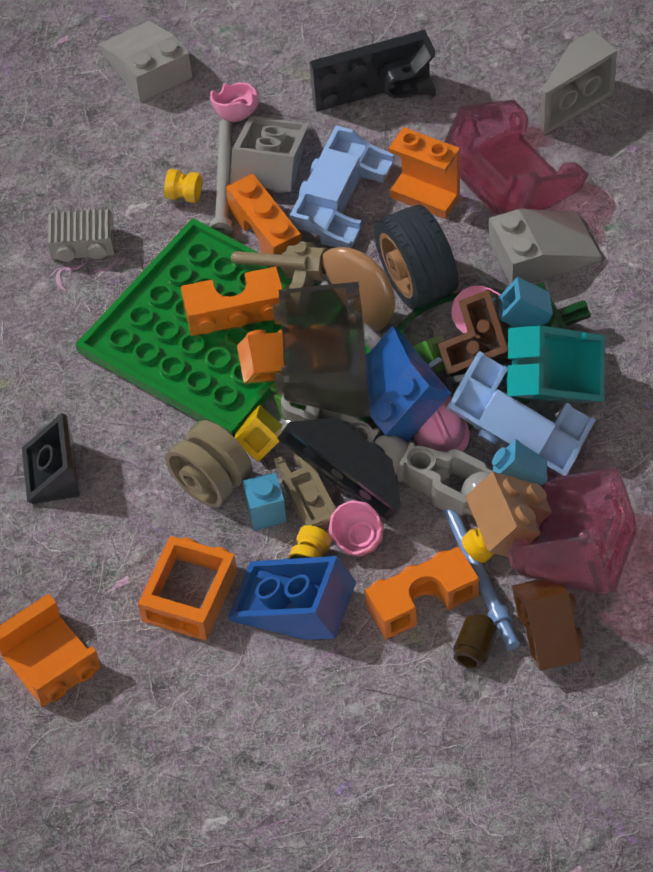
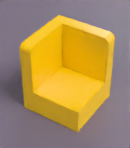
M259 405L237 430L234 438L250 456L259 462L279 442L277 438L281 434L283 425Z

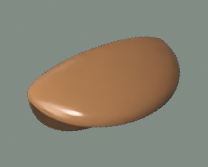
M336 247L322 254L324 271L347 307L370 328L379 331L386 327L394 315L395 295L391 282L384 270L372 258L356 249Z

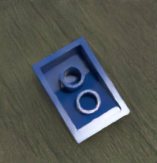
M392 326L351 373L365 409L386 436L396 435L405 440V442L410 441L452 394L395 326Z
M338 556L250 561L228 618L231 622L304 640L336 639L356 585V580Z

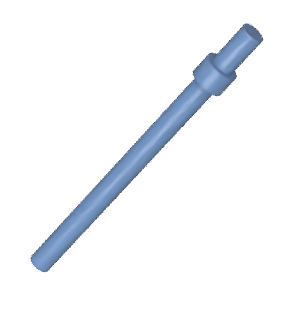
M443 510L461 551L479 577V590L489 609L488 616L497 626L507 650L516 649L520 642L511 625L513 619L507 606L501 604L483 563L472 559L462 545V537L468 531L460 515L452 510Z

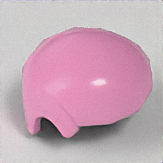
M239 82L232 85L225 83L219 94L216 91H211L210 101L214 111L221 119H226L233 123L248 118L256 110L259 103L257 90L249 83Z
M348 501L339 505L331 515L329 524L330 536L336 545L347 555L363 557L374 552L383 540L384 524L376 510L366 502Z

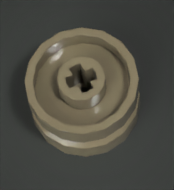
M207 420L198 421L187 432L185 440L178 441L165 456L166 466L177 483L191 497L209 507H219L233 492L232 487H239L243 483L242 481L246 480L253 471L252 462L240 443L225 429Z

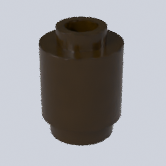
M475 614L465 618L453 647L455 652L454 660L461 666L468 669H479L483 663L487 662L499 632L494 621L489 616Z

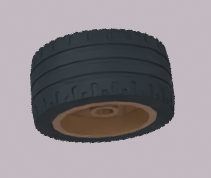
M419 204L407 207L386 216L375 224L374 238L379 258L391 285L408 307L416 309L426 306L457 290L459 277L452 249L436 218L425 206Z

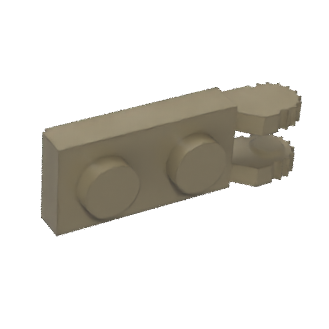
M295 453L294 460L296 465L299 466V470L290 472L282 456L275 458V465L282 479V484L303 525L316 526L323 530L329 528L330 518L336 507L316 469Z

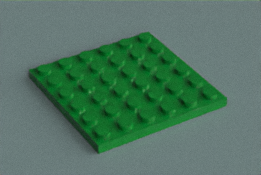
M192 218L75 343L76 351L159 399L199 421L207 420L213 422L235 437L237 430L259 405L262 406L273 393L269 387L275 382L244 384L237 345L246 337L247 333L254 330H266V333H277L281 329L290 327L297 328V331H307L319 325H326L329 328L346 309L347 305L337 293L314 282L310 293V300L305 309L291 308L289 304H285V317L276 318L271 321L251 323L242 327L213 331L209 334L191 336L184 309L181 286L213 280L215 290L219 294L229 297L236 296L246 288L244 273L271 268L267 266L234 264L231 261V255L235 251L259 252ZM276 267L284 292L285 286L291 285L293 278H286L284 271L280 267ZM284 355L286 371L279 379L284 380L300 362L296 357Z

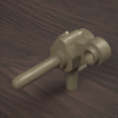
M300 242L295 246L288 245L286 252H283L282 255L235 251L231 255V261L234 264L276 266L284 271L286 278H293L291 285H286L283 292L285 304H289L291 308L305 309L310 300L314 281L328 280L322 265V254L329 249L317 248L313 245V242Z

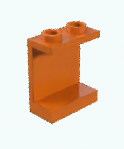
M403 127L388 148L389 153L400 156L402 160V174L390 189V197L410 206L423 205L431 214L446 219L460 199V148Z
M49 593L0 625V656L41 707L50 702L58 701L70 688L79 682L89 680L101 668L95 648L91 646L87 649L61 618L57 602Z

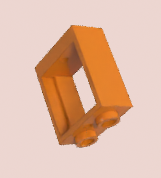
M170 535L138 602L142 622L207 641L237 575L235 554L222 547L213 548L199 544L191 538H178ZM176 559L217 571L201 609L159 597Z

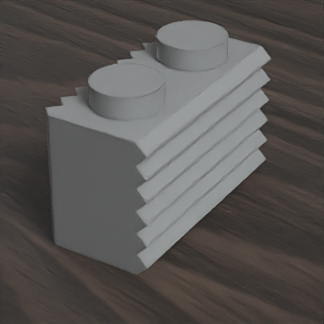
M107 208L106 210L101 209L99 211L88 210L85 212L82 210L81 212L75 211L74 213L71 211L68 213L63 212L62 214L58 212L56 214L50 213L48 219V246L51 259L68 262L74 258L90 257L92 259H102L105 256L115 255V228L111 210Z

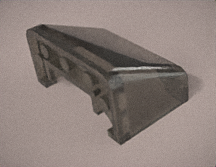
M359 281L279 290V304H273L275 324H281L284 366H281V373L275 374L277 394H284L286 401L356 418L371 416L366 339Z

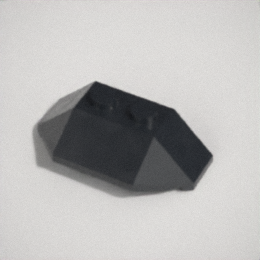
M336 417L292 421L286 425L277 439L283 444L288 445L290 450L357 501L370 504L385 520L389 521L401 507L392 459L386 455L381 446L368 442L360 436L356 428L350 423L340 421Z

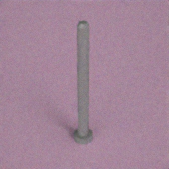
M222 119L219 122L215 218L211 220L210 227L228 236L232 232V222L228 219L226 186L229 185L231 122Z

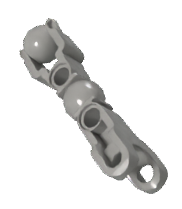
M293 387L286 391L281 398V412L283 417L287 419L281 428V432L292 421L336 417L340 421L348 422L356 428L360 436L368 442L378 444L384 449L386 455L392 459L395 476L398 475L399 482L405 481L409 487L431 497V504L436 508L452 510L461 516L466 514L473 516L465 496L493 471L488 469L484 462L457 449H452L445 453L425 446H415V443L412 442L408 446L405 440L396 435L380 436L379 429L375 428L373 430L367 423L338 411L325 397L304 388ZM293 401L303 402L306 410L294 408L290 403ZM415 467H424L425 469H417ZM450 475L466 478L461 493L444 485L448 482Z

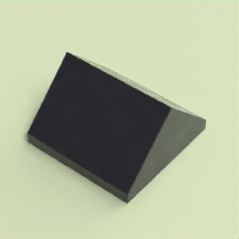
M61 413L22 447L28 503L37 504L80 497L74 441L68 417L66 414Z

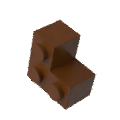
M487 289L458 301L468 332L438 344L447 375L451 377L465 374L479 351L500 365L512 361V359H508L507 348L508 328L511 327L500 320L499 295Z
M553 576L512 585L518 620L526 628L531 659L539 671L582 661L580 649L584 648V639L580 628H575L573 615L578 614V607L574 594H569L566 586L561 585Z

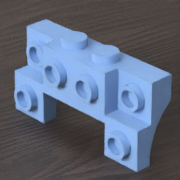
M335 126L319 159L315 158L312 163L309 179L301 184L299 198L290 214V221L299 230L320 235L321 244L332 247L352 248L362 229L361 220L351 218L342 213L360 177L381 183L385 182L395 161L394 154L370 144L352 129Z
M479 351L446 409L474 425L473 427L480 431L477 436L489 444L495 446L499 442L507 447L517 439L546 459L548 470L561 478L566 477L596 420L592 417L589 418L571 407L570 404L565 403L556 420L552 422L512 397L507 396V394L498 390L497 387L507 372L508 367L500 365Z

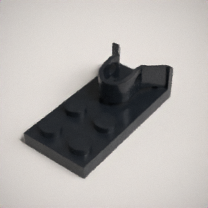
M426 30L309 61L312 100L316 112L386 93L392 98H407L416 94L434 97L436 95V88L430 78V61L435 57V49ZM409 86L412 89L405 91L403 88Z

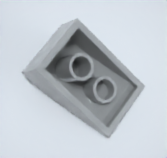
M151 21L98 44L100 51L140 102L192 78L188 51L174 34Z
M594 30L577 37L569 44L541 90L540 133L542 135L548 134L614 93L617 50Z
M249 116L232 148L230 183L232 184L253 173L263 187L271 192H291L297 179L309 124Z
M517 209L489 218V244L510 284L517 277L532 283L600 262L602 259L577 211Z

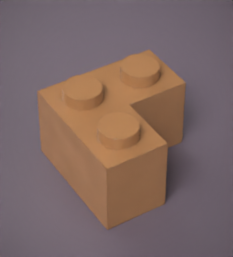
M493 471L465 496L488 552L509 558H514L541 534L538 525L552 513L546 499L547 494L539 484Z

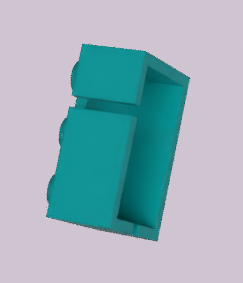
M541 325L508 328V359H512V365H508L507 396L571 404L604 402L605 335Z

